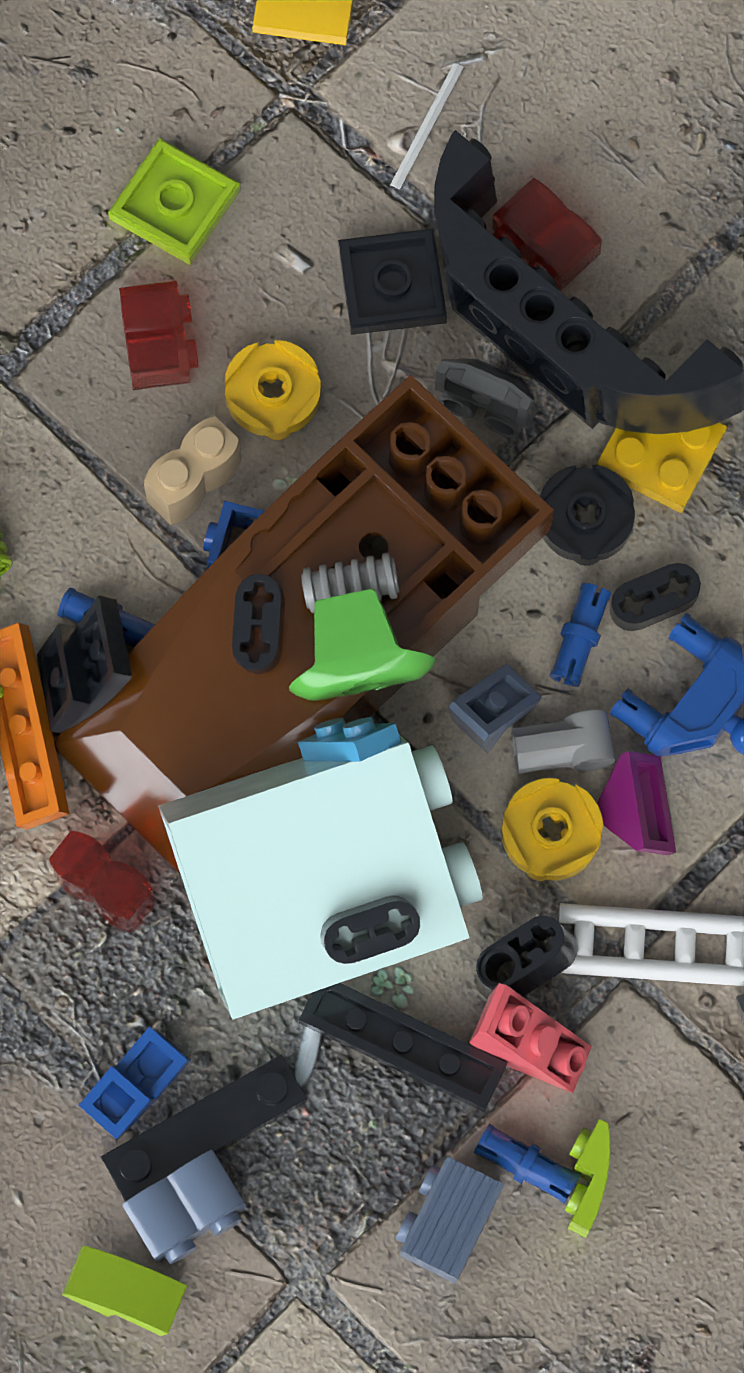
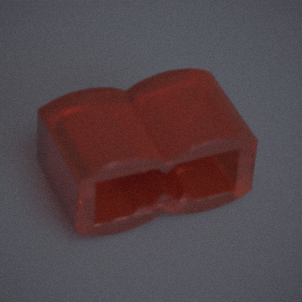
M534 177L493 214L492 229L494 233L492 235L497 239L503 236L510 240L518 248L522 258L527 260L531 268L534 269L539 266L553 277L559 291L566 287L601 254L602 239L580 216L569 210L547 186Z
M177 281L119 288L132 389L140 390L190 383V369L199 368L195 339L186 340L183 326L185 323H192L189 295H179Z
M70 831L49 858L53 874L59 885L73 897L85 902L94 903L96 910L102 918L120 930L134 932L155 905L153 891L147 879L132 866L111 860L106 849L87 834Z

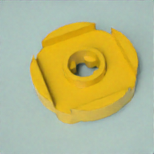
M274 340V344L266 343L259 346V342L248 345L234 356L225 373V403L233 419L247 431L259 436H267L272 440L285 439L291 433L307 425L318 410L321 396V381L316 363L304 349L288 341ZM277 379L283 382L281 387L282 396H273L272 398L264 396V388L261 386V383L266 381L272 384Z
M542 778L524 785L513 795L503 816L502 843L510 860L533 880H563L583 871L597 854L602 836L603 819L596 801L585 789L578 785L574 787L569 783L560 782V779ZM550 817L553 823L563 822L565 829L560 832V840L552 841L549 837L543 838L539 834L543 829L542 820L544 818Z

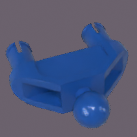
M685 613L680 619L681 623L676 624L668 639L672 642L674 641L704 663L702 666L703 672L671 713L661 714L628 688L622 694V700L618 699L610 711V715L616 717L645 738L644 744L647 746L646 749L656 756H671L713 747L724 731L730 734L732 746L736 751L744 755V718L737 715L744 704V660L741 644L732 637L724 636L721 639L694 620L690 614Z

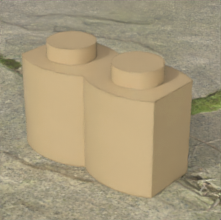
M216 416L196 424L184 437L180 449L164 454L148 470L144 479L147 503L170 525L188 518L201 505L206 492L213 491L224 485L237 471L241 461L239 438Z

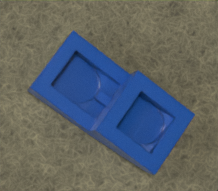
M149 1026L120 1062L108 1069L78 1106L116 1140L120 1139L190 1063L191 1059L155 1027Z

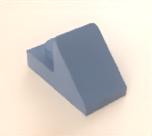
M506 663L454 699L448 708L455 724L488 753L493 749L506 729L530 713L539 703L542 696Z

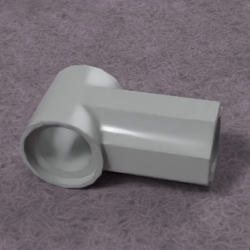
M604 710L581 711L570 714L561 722L513 728L511 732L513 754L518 774L570 766L575 771H592L608 767L616 762L608 714Z

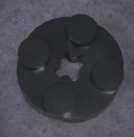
M577 465L566 467L554 474L546 482L540 493V497L554 509L551 530L543 537V540L555 553L563 558L573 560L583 566H590L599 560L613 556L629 540L635 519L634 499L627 483L612 470L593 465L592 468L581 467L576 469ZM578 504L583 508L589 507L590 504L594 505L597 508L594 515L597 521L593 523L587 521L584 523L576 520L577 512L574 507Z

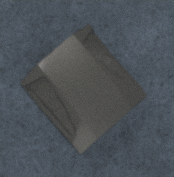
M468 358L443 359L436 370L435 390L442 392L438 401L452 414L462 418H473L479 406L487 410L483 418L484 424L500 435L515 438L518 437L522 427L530 429L538 411L534 405V396L527 389L526 383L521 377L479 359Z

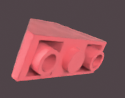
M499 983L489 995L470 1041L476 1048L507 1062V1067L571 1093L575 1090L592 1047L509 986Z

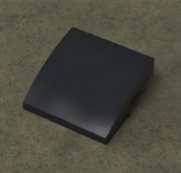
M98 596L77 627L58 623L37 653L51 732L61 733L90 717L113 699L132 677L117 599Z

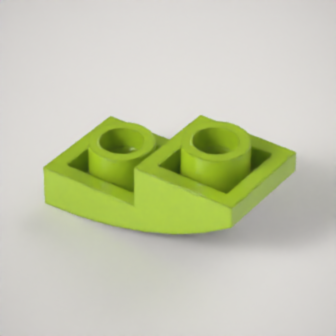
M601 1119L598 1120L593 1132L583 1127L569 1154L578 1159L573 1171L581 1174V1178L590 1182L588 1187L578 1183L565 1209L566 1212L573 1215L568 1229L585 1238L597 1216L609 1171V1124Z
M84 1245L80 1248L62 1295L107 1317L117 1315L159 1336L169 1334L187 1285L135 1262Z

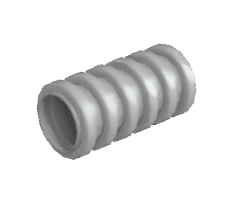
M384 553L382 555L383 559L375 560L374 556H368L367 562L359 563L358 559H352L351 565L344 566L340 561L335 563V568L328 569L326 564L320 565L319 571L312 572L310 567L304 568L301 578L307 609L314 613V604L317 600L367 589H373L377 593L379 601H382L383 595L388 594L391 599L397 598L400 590L394 558L391 557L390 553Z

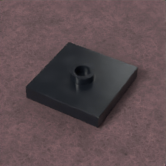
M434 228L338 240L351 335L447 323Z

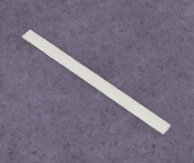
M456 63L453 64L390 184L397 189L401 188L463 70V66Z

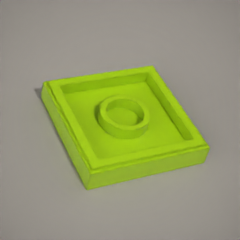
M159 138L109 210L108 215L111 221L191 265L241 191L239 182Z

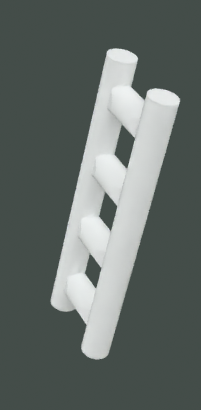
M560 903L559 923L574 924V937L578 946L574 962L561 973L744 986V916ZM594 926L625 928L624 957L593 955ZM645 929L676 931L674 961L644 959ZM696 933L726 935L725 965L695 963Z

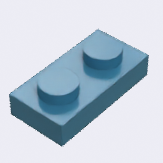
M367 717L345 724L344 718H335L314 727L316 734L299 741L298 745L304 761L361 762L400 744L401 739L396 723L374 724L373 718Z

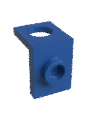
M224 501L218 523L210 522L207 528L203 546L204 551L210 552L207 560V569L227 549L233 526L247 529L254 522L249 518L257 519L264 510Z

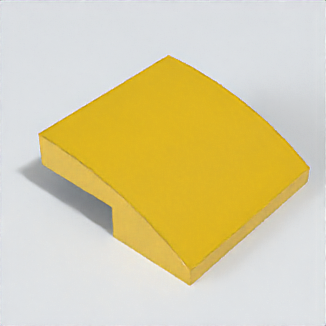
M257 0L252 32L346 45L352 17L353 0Z

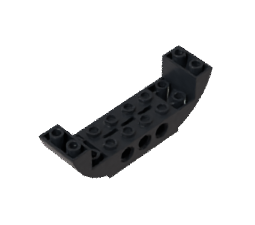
M456 130L451 134L441 156L435 180L434 213L445 263L444 271L451 306L455 313L592 429L598 423L630 432L648 434L681 433L715 425L744 410V365L733 351L727 347L719 349L707 339L665 380V373L653 360L648 357L641 360L629 350V343L621 333L612 327H608L605 330L593 320V314L584 302L575 296L568 299L557 289V283L547 271L539 266L533 269L521 259L520 251L510 240L503 236L497 239L487 231V226L482 217L497 203L494 185L495 177L491 166L492 156L487 148L478 140L471 138L468 141Z

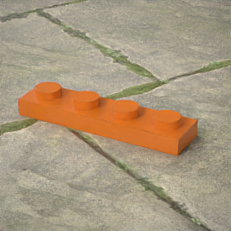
M18 622L0 629V685L4 691L3 696L0 698V750L16 825L18 828L28 830L69 815L70 812L53 734L50 731L30 629L28 625Z

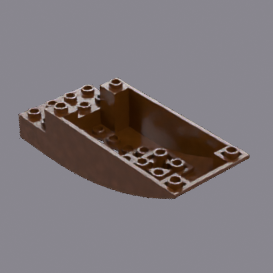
M409 375L277 498L179 598L128 654L132 677L127 684L100 710L77 725L61 732L54 741L56 751L180 874L158 807L159 805L301 759L303 757L298 742L316 734L314 729L316 725L335 718H344L345 724L358 719L370 717L405 684H396L378 690L374 689L360 692L359 694L319 701L307 700L289 691L291 683L312 668L315 663L314 613L307 609L301 578L304 568L310 567L312 572L319 571V566L324 564L330 569L335 568V563L340 561L344 566L351 565L352 559H358L359 563L367 562V559L359 551L360 542L369 535L383 537L389 546L388 553L394 558L400 593H398V597L395 599H391L389 594L383 595L380 602L383 604L399 647L434 657L477 616L480 596L551 530L554 509L412 375ZM256 574L267 575L275 580L282 589L285 598L281 657L274 669L263 674L250 673L242 668L234 658L232 650L236 592L244 579ZM264 586L258 587L257 594L248 596L247 599L248 602H251L256 607L257 620H262L264 603L273 602L274 598L268 595ZM255 629L254 644L244 648V652L252 657L253 663L259 662L261 654L269 653L270 647L265 646L261 641V629Z

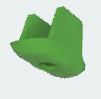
M373 589L317 600L314 604L315 663L312 668L291 683L289 691L304 699L319 701L359 694L360 692L374 689L378 690L420 679L431 670L437 659L425 653L399 647L383 604L379 601L377 593Z

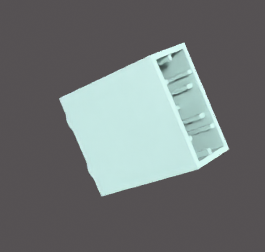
M399 734L400 744L361 762L304 761L301 758L158 806L220 997L232 1020L470 938L460 907L482 900V890L473 861L464 842L461 841L441 848L430 811L450 805L453 800L444 767L433 745L411 752L409 742ZM399 896L405 898L414 906L420 916V929L412 942L403 947L356 963L342 964L334 961L329 957L321 944V929L328 918L337 913L384 897ZM392 909L388 912L389 920L386 923L373 927L374 930L389 927L394 934L402 931L401 922L408 919V915L401 916L396 909ZM342 926L338 929L339 937L332 941V945L340 944L344 951L353 948L351 944L352 939L367 933V930L351 933L347 926Z

